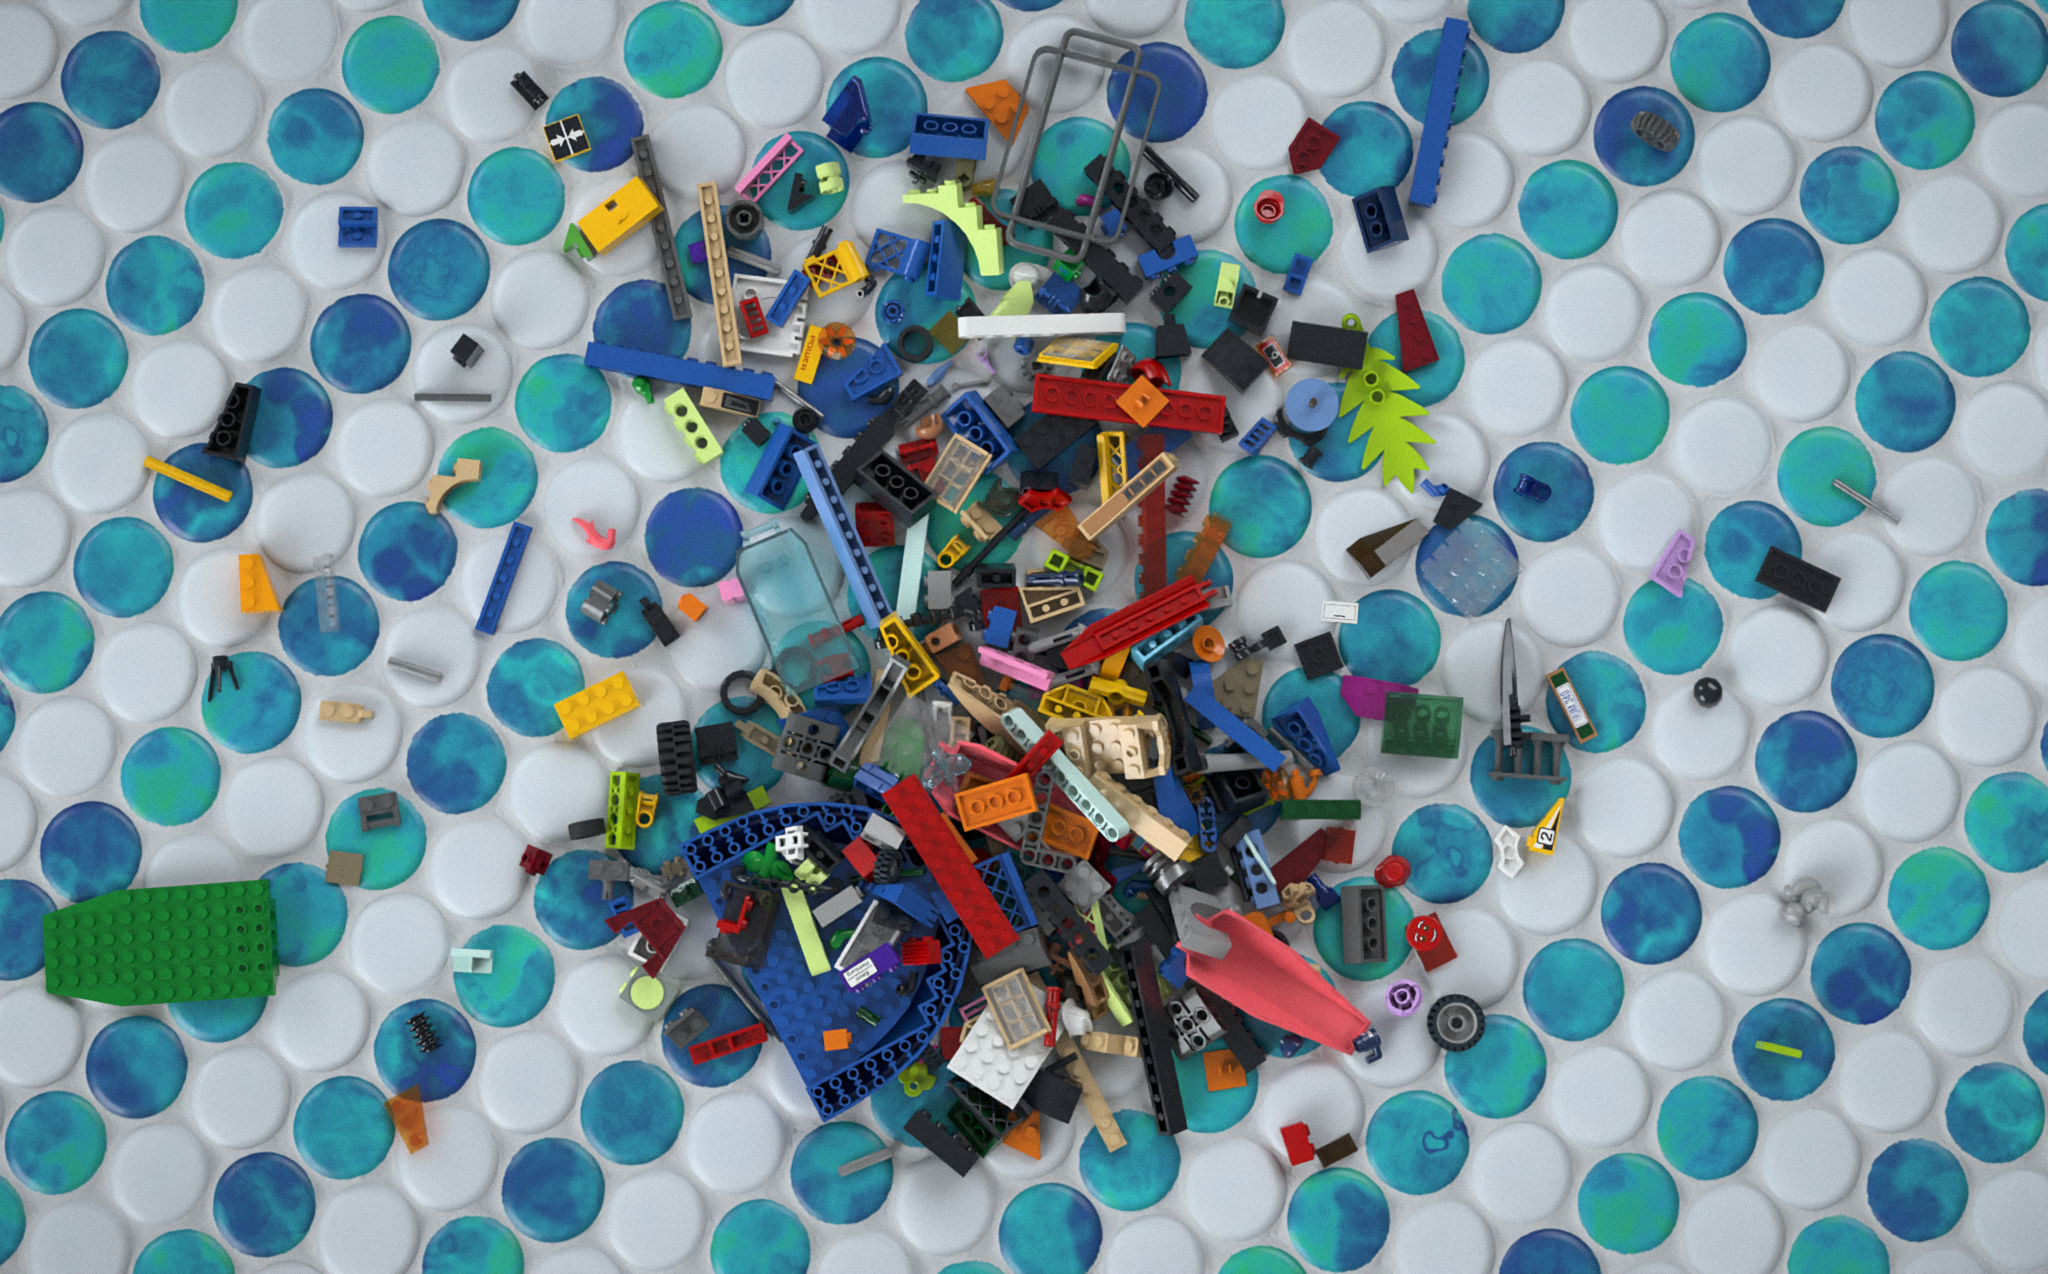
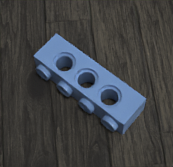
M1260 830L1247 832V836L1271 872ZM1242 838L1235 845L1237 852H1242L1243 859H1240L1242 870H1247L1248 877L1245 878L1247 888H1252L1254 896H1250L1253 908L1257 907L1258 911L1280 906L1276 887L1272 885L1264 870L1262 869V873L1257 876L1251 873L1253 867L1261 866L1255 856L1249 857L1246 854L1249 846L1244 838ZM1259 885L1267 886V892L1264 894H1259L1256 891Z

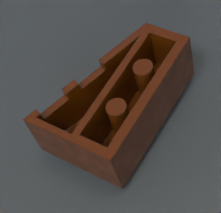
M970 643L934 656L950 677L956 671L975 680L976 684L980 686L986 685Z

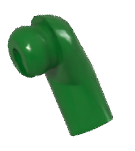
M854 928L836 930L829 940V947L832 950H838L845 939L853 936Z

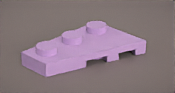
M1677 529L1648 578L1678 598H1682L1683 584L1686 581V572L1691 561L1696 539L1683 530Z

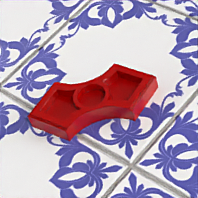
M1058 487L1048 492H1038L1029 489L1018 498V504L1032 513L1040 509H1053L1059 512L1072 502V496Z

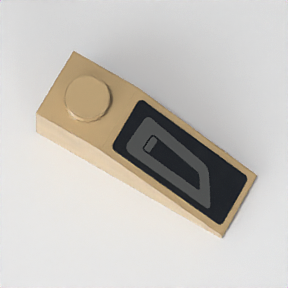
M703 386L700 406L703 409L750 418L756 417L758 419L762 400Z

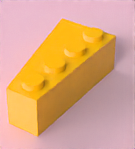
M896 611L879 621V628L891 656L895 653L911 663L902 679V684L908 698H911L940 678V670Z

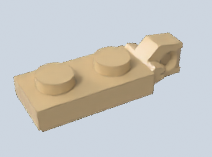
M321 700L319 720L362 723L363 718L373 719L374 711L364 710V705Z

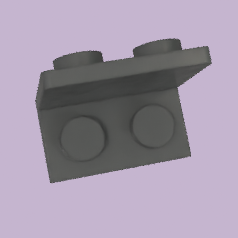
M1252 717L1249 720L1245 718L1242 721L1263 739L1269 733ZM1228 736L1224 741L1226 743L1224 748L1228 749L1235 741Z
M696 1007L685 1008L679 1013L680 1018L677 1021L675 1019L671 1020L664 1026V1036L668 1035L680 1050L710 1026L709 1022Z

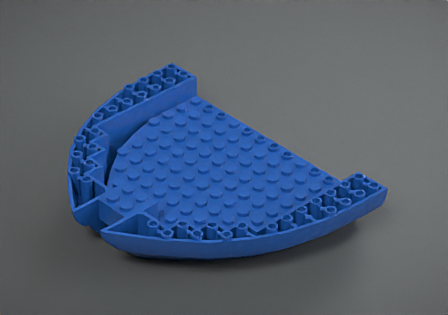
M834 802L788 803L747 813L709 829L678 845L693 876L699 881L718 919L724 918L738 923L746 895L751 894L752 899L755 900L752 911L747 912L746 918L749 919L746 930H742L739 934L732 932V934L726 935L806 1085L805 1089L823 1123L890 1083L923 1052L944 1023L961 990L971 950L972 936L960 917L947 924L940 912L939 915L936 914L938 916L936 922L932 923L934 925L933 928H928L914 919L910 934L903 932L894 947L900 959H903L901 952L902 942H908L910 937H920L921 940V937L933 936V940L940 939L942 963L904 966L902 961L898 964L900 968L892 973H889V971L882 974L883 978L874 984L872 983L871 987H866L859 994H856V992L849 993L838 975L840 970L834 966L851 938L845 939L838 950H832L829 947V940L836 930L854 928V931H856L874 899L879 900L880 897L863 892L865 896L862 897L864 899L862 903L827 926L822 927L812 911L836 895L818 893L816 896H812L808 891H804L831 967L830 971L812 976L781 887L773 891L769 886L759 889L751 887L749 883L736 882L730 875L732 868L736 865H743L742 858L750 851L757 850L764 855L767 842L776 844L775 836L785 835V828L800 826L803 823L814 831L819 829L840 851L860 836L872 813L901 829L903 828L896 817L865 806ZM906 834L897 850L903 855V870L925 868L926 875L900 878L897 884L905 885L938 909L931 893L941 887ZM797 837L794 838V844H797ZM872 844V846L874 847V849H872V852L874 854H877L880 851H882L880 847ZM779 852L777 859L786 861L793 871V879L800 880L794 874L795 870L800 865L791 864L788 860H786L782 853ZM805 852L803 862L809 857ZM845 857L830 872V876L821 885H828L831 878L837 877L843 881V891L851 886L850 877L861 875ZM747 870V875L757 874ZM872 882L875 885H884L881 883ZM863 931L858 941L864 944L869 934ZM910 971L919 973L917 987L914 992L907 996H900L896 993V986L908 981ZM861 1005L863 1007L867 1006L868 1010L881 1017L875 1028L862 1019L858 1020V1017L855 1016ZM847 1028V1031L851 1032L852 1044H849V1048L825 1051L823 1031Z

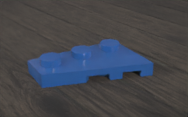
M885 342L844 383V387L853 403L903 376L901 369Z
M865 672L864 676L857 678L855 676L847 677L848 680L843 682L833 681L814 687L815 706L866 703L872 693L871 672Z

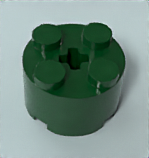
M857 756L845 774L829 764L823 783H821L822 786L850 793L854 787V776L861 769Z

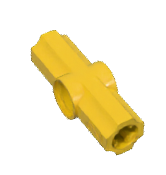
M1092 676L1088 689L1089 692L1108 697V700L1113 704L1118 705L1126 702L1143 708L1148 694L1147 691L1128 686L1125 680L1115 679L1109 681Z

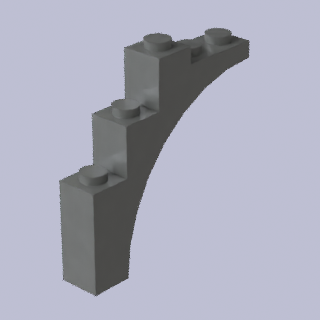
M895 653L893 654L875 688L834 751L828 764L845 774L896 694L911 664L909 661Z

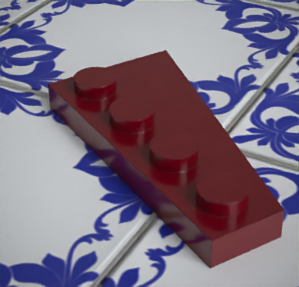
M1414 289L1395 295L1403 373L1439 361Z
M1320 828L1270 869L1272 876L1277 882L1275 886L1277 892L1282 895L1281 891L1289 883L1300 884L1304 882L1336 839Z

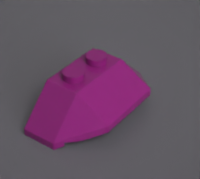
M1343 675L1340 695L1356 716L1395 723L1416 708L1419 689L1407 685Z

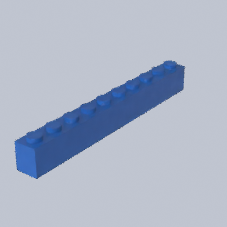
M1446 17L1444 21L1408 201L1410 205L1430 209L1432 203L1436 204L1438 193L1435 192L1436 185H1440L1442 174L1438 173L1439 168L1443 167L1445 156L1442 153L1443 148L1447 149L1449 138L1446 137L1447 130H1451L1453 119L1449 118L1450 113L1454 112L1456 101H1453L1454 94H1458L1460 83L1457 82L1458 75H1462L1463 64L1460 63L1461 58H1465L1467 46H1464L1465 39H1469L1471 28H1468L1469 21Z
M601 340L588 341L584 360L586 367L701 389L705 386L773 402L777 379L769 372L757 374L754 373V370L743 368V371L736 370L735 366L724 368L717 366V363L712 361L699 363L698 359L687 357V360L679 359L680 356L675 354L663 356L661 352L650 350L647 353L642 352V349L638 347L626 349L624 345L613 343L610 346L605 345V342Z

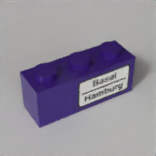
M886 942L838 972V975L849 993L856 992V994H859L866 989L865 985L871 981L873 984L883 978L882 974L889 971V973H892L900 968L898 964L902 960L891 942Z

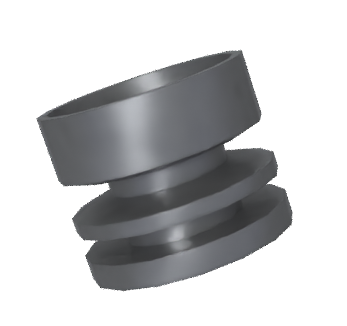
M1160 850L1154 853L1142 867V871L1145 874L1149 873L1148 878L1150 880L1159 877L1154 886L1162 895L1170 893L1177 884L1181 885L1194 871L1187 860L1175 862Z

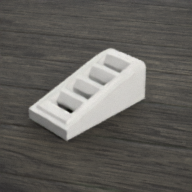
M933 701V724L951 725L953 703Z

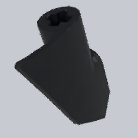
M738 778L722 787L709 791L704 797L697 800L696 813L712 820L755 811V807Z

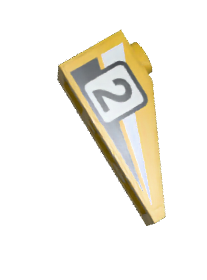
M1558 798L1533 829L1531 835L1527 836L1526 846H1529L1528 851L1553 855L1565 798Z

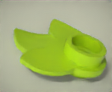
M919 1061L915 1062L911 1068L907 1066L898 1075L899 1080L904 1084L905 1093L910 1097L919 1096L923 1090H929L935 1084L936 1076L927 1074L928 1068L924 1061L922 1063ZM916 1084L917 1089L912 1090L910 1085Z

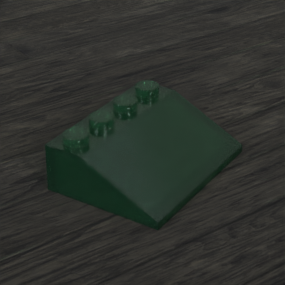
M1386 691L1380 736L1381 753L1458 759L1463 697Z

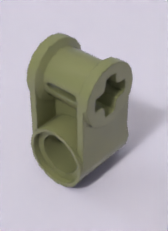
M957 159L956 183H961L963 178H967L965 184H962L963 191H968L972 188L977 160Z

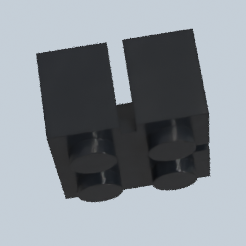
M1244 283L1227 322L1262 337L1279 299L1265 292L1262 293L1261 298H1258L1260 290Z

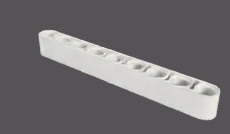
M1125 313L958 318V335L961 339L1119 335L1126 333Z

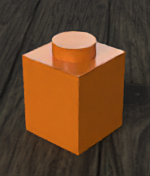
M690 592L687 595L683 594L678 600L679 605L677 607L696 623L709 609Z
M847 1028L823 1031L825 1051L847 1049L849 1044H852V1034L847 1031Z

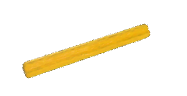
M147 456L144 460L143 465L211 496L225 502H229L232 498L233 493L165 462L151 456Z

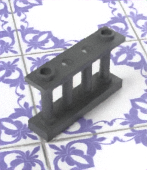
M1490 730L1489 738H1493L1494 742H1496L1494 772L1487 773V777H1492L1493 781H1504V778L1550 781L1551 785H1561V782L1567 781V777H1560L1561 747H1563L1564 743H1569V735L1522 732L1532 734V740L1529 741H1533L1534 745L1533 775L1521 774L1523 748L1516 749L1517 757H1514V773H1502V730ZM1544 742H1551L1552 746H1554L1552 776L1541 775L1542 745H1544Z

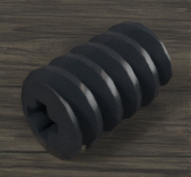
M424 1011L411 1017L405 1024L413 1025L409 1032H416L412 1038L419 1039L416 1046H423L419 1053L428 1054L444 1045L437 1044L440 1037H433L437 1030H430L434 1024L427 1023L430 1016H423L426 1012Z

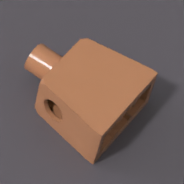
M948 623L925 636L926 642L922 643L921 646L927 654L930 652L938 654L965 639L956 623ZM938 638L940 640L939 645L936 644V639Z

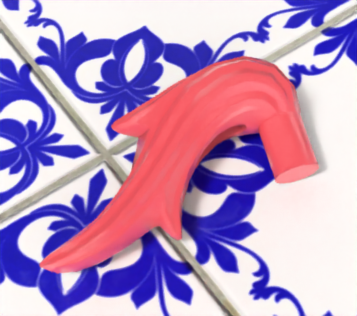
M581 518L572 519L586 531L589 539L585 542L601 550L613 549L616 529L609 528L608 537L604 538L596 531L593 520L588 523Z

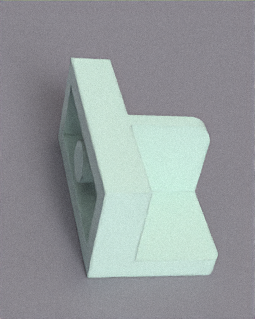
M452 948L451 956H454L453 971L492 973L494 950Z

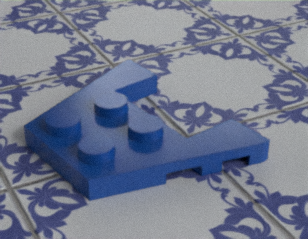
M836 705L819 706L806 712L797 713L840 727L834 749L838 747L850 729ZM787 717L776 720L782 731ZM815 725L809 727V733L815 731ZM820 740V742H822V743H825V744H828V745L831 744V743H827V742H824V741H821V740ZM826 748L821 750L820 753L822 754V756L820 757H824L826 755Z

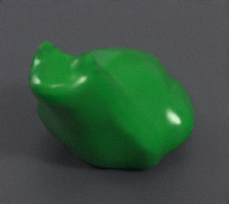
M641 376L635 377L632 382L634 390L645 397L647 404H653L655 400L650 380Z

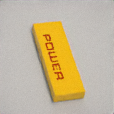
M810 325L794 380L810 385L813 384L824 345L820 344L819 340L827 338L826 329Z

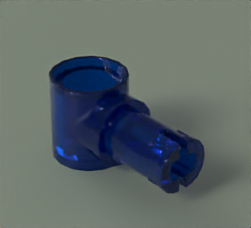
M1313 873L1306 879L1316 889L1315 899L1325 912L1341 901L1335 890L1331 886H1325L1316 873Z

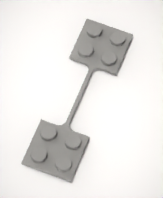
M1039 812L1032 814L1035 821H1039L1043 817ZM1028 814L997 822V824L1017 843L1025 834ZM1034 831L1029 832L1036 839L1039 838V836ZM1042 840V843H1041V844H1042L1045 848L1051 849V848ZM1083 859L1072 872L1067 873L1066 877L1057 884L1061 891L1083 913L1112 887L1086 859Z

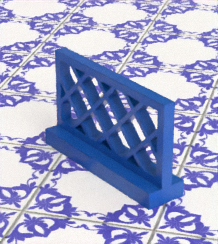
M1004 851L973 865L975 869L984 871L982 875L983 881L987 873L996 876L993 887L986 886L991 889L992 895L994 891L1004 894L999 907L1011 912L1008 920L1010 923L1014 914L1021 916L1024 924L1018 927L1012 925L1015 932L1038 924L1009 851ZM998 860L1000 865L998 874L988 871L991 862ZM999 878L1006 880L1008 884L1005 892L996 889ZM1007 896L1015 901L1013 910L1003 907Z

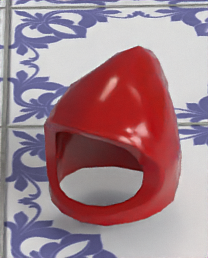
M1155 358L1141 359L1130 369V375L1135 381L1142 374H1145L1144 377L1155 388H1159L1163 384H1167L1168 387L1172 386L1165 368Z

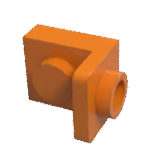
M1004 674L998 690L1006 693L1007 689L1011 691L1015 680Z

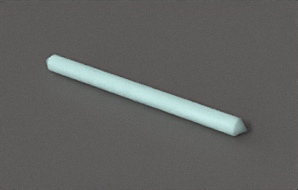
M1246 834L1243 837L1272 885L1276 886V880Z

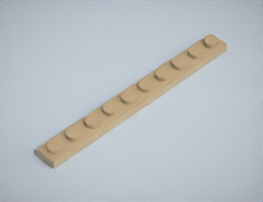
M717 182L697 184L722 363L724 368L743 365Z
M1038 971L1027 976L1032 985L1047 993L1045 991L1046 986ZM1065 1028L1056 1042V1049L1061 1059L1073 1052H1076L1079 1059L1065 1067L1073 1080L1082 1083L1083 1090L1080 1096L1111 1153L1126 1145L1127 1142L1079 1049Z

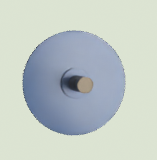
M1308 378L1297 382L1289 390L1285 400V410L1289 420L1296 427L1304 431L1314 432L1325 429L1334 421L1339 409V401L1334 389L1325 381L1316 378Z

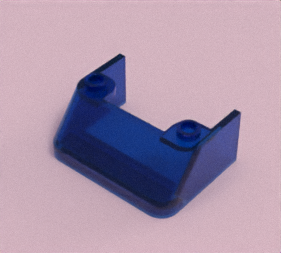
M856 75L849 80L822 118L823 122L832 127L826 137L850 154L862 137L868 135L873 128L862 79Z

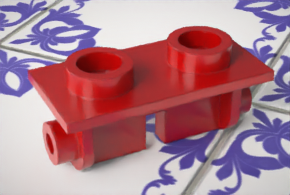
M935 438L930 440L921 439L898 445L902 464L939 455Z

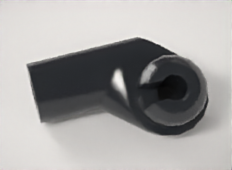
M873 275L865 278L864 281L867 285L856 291L858 298L870 295L877 286V280L874 279Z
M886 386L880 395H869V405L888 404L894 398V388Z
M910 971L908 981L896 986V993L900 996H907L914 992L917 987L919 973Z

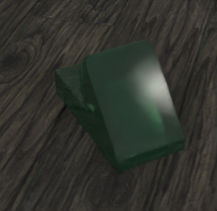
M695 877L668 891L676 908L704 895V891Z

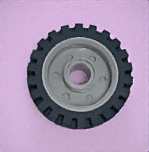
M1461 994L1446 995L1437 1000L1429 1010L1427 1016L1428 1032L1433 1041L1441 1048L1453 1052L1465 1051L1480 1041L1484 1034L1485 1016L1478 1003L1470 997ZM1455 1017L1461 1020V1025L1458 1028H1453L1451 1025V1021Z

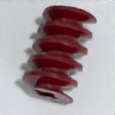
M1181 475L1176 477L1178 483L1173 484L1175 490L1170 491V495L1174 498H1167L1168 503L1171 505L1166 504L1164 508L1176 516L1185 518L1181 514L1182 512H1188L1184 506L1191 505L1187 499L1194 498L1190 491L1196 492L1197 489L1193 487V484L1199 485L1200 482Z

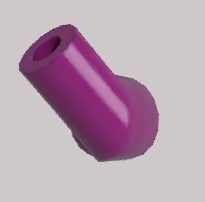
M1080 194L1075 199V203L1078 207L1087 205L1092 209L1095 197ZM1101 206L1099 209V213L1103 211Z

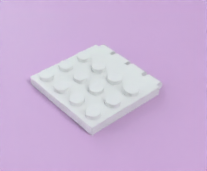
M734 273L732 292L742 352L793 358V354H801L802 341L795 340V337L803 338L805 323L799 322L798 319L806 318L807 304L800 303L799 301L783 328L778 327L765 318L788 280ZM810 287L806 289L800 300L808 301ZM757 296L769 333L751 339L739 301ZM752 303L744 307L745 309H748L756 305L755 303ZM758 311L747 313V316L758 314ZM757 318L749 322L750 324H753L761 320L760 318ZM763 325L752 328V331L763 329Z

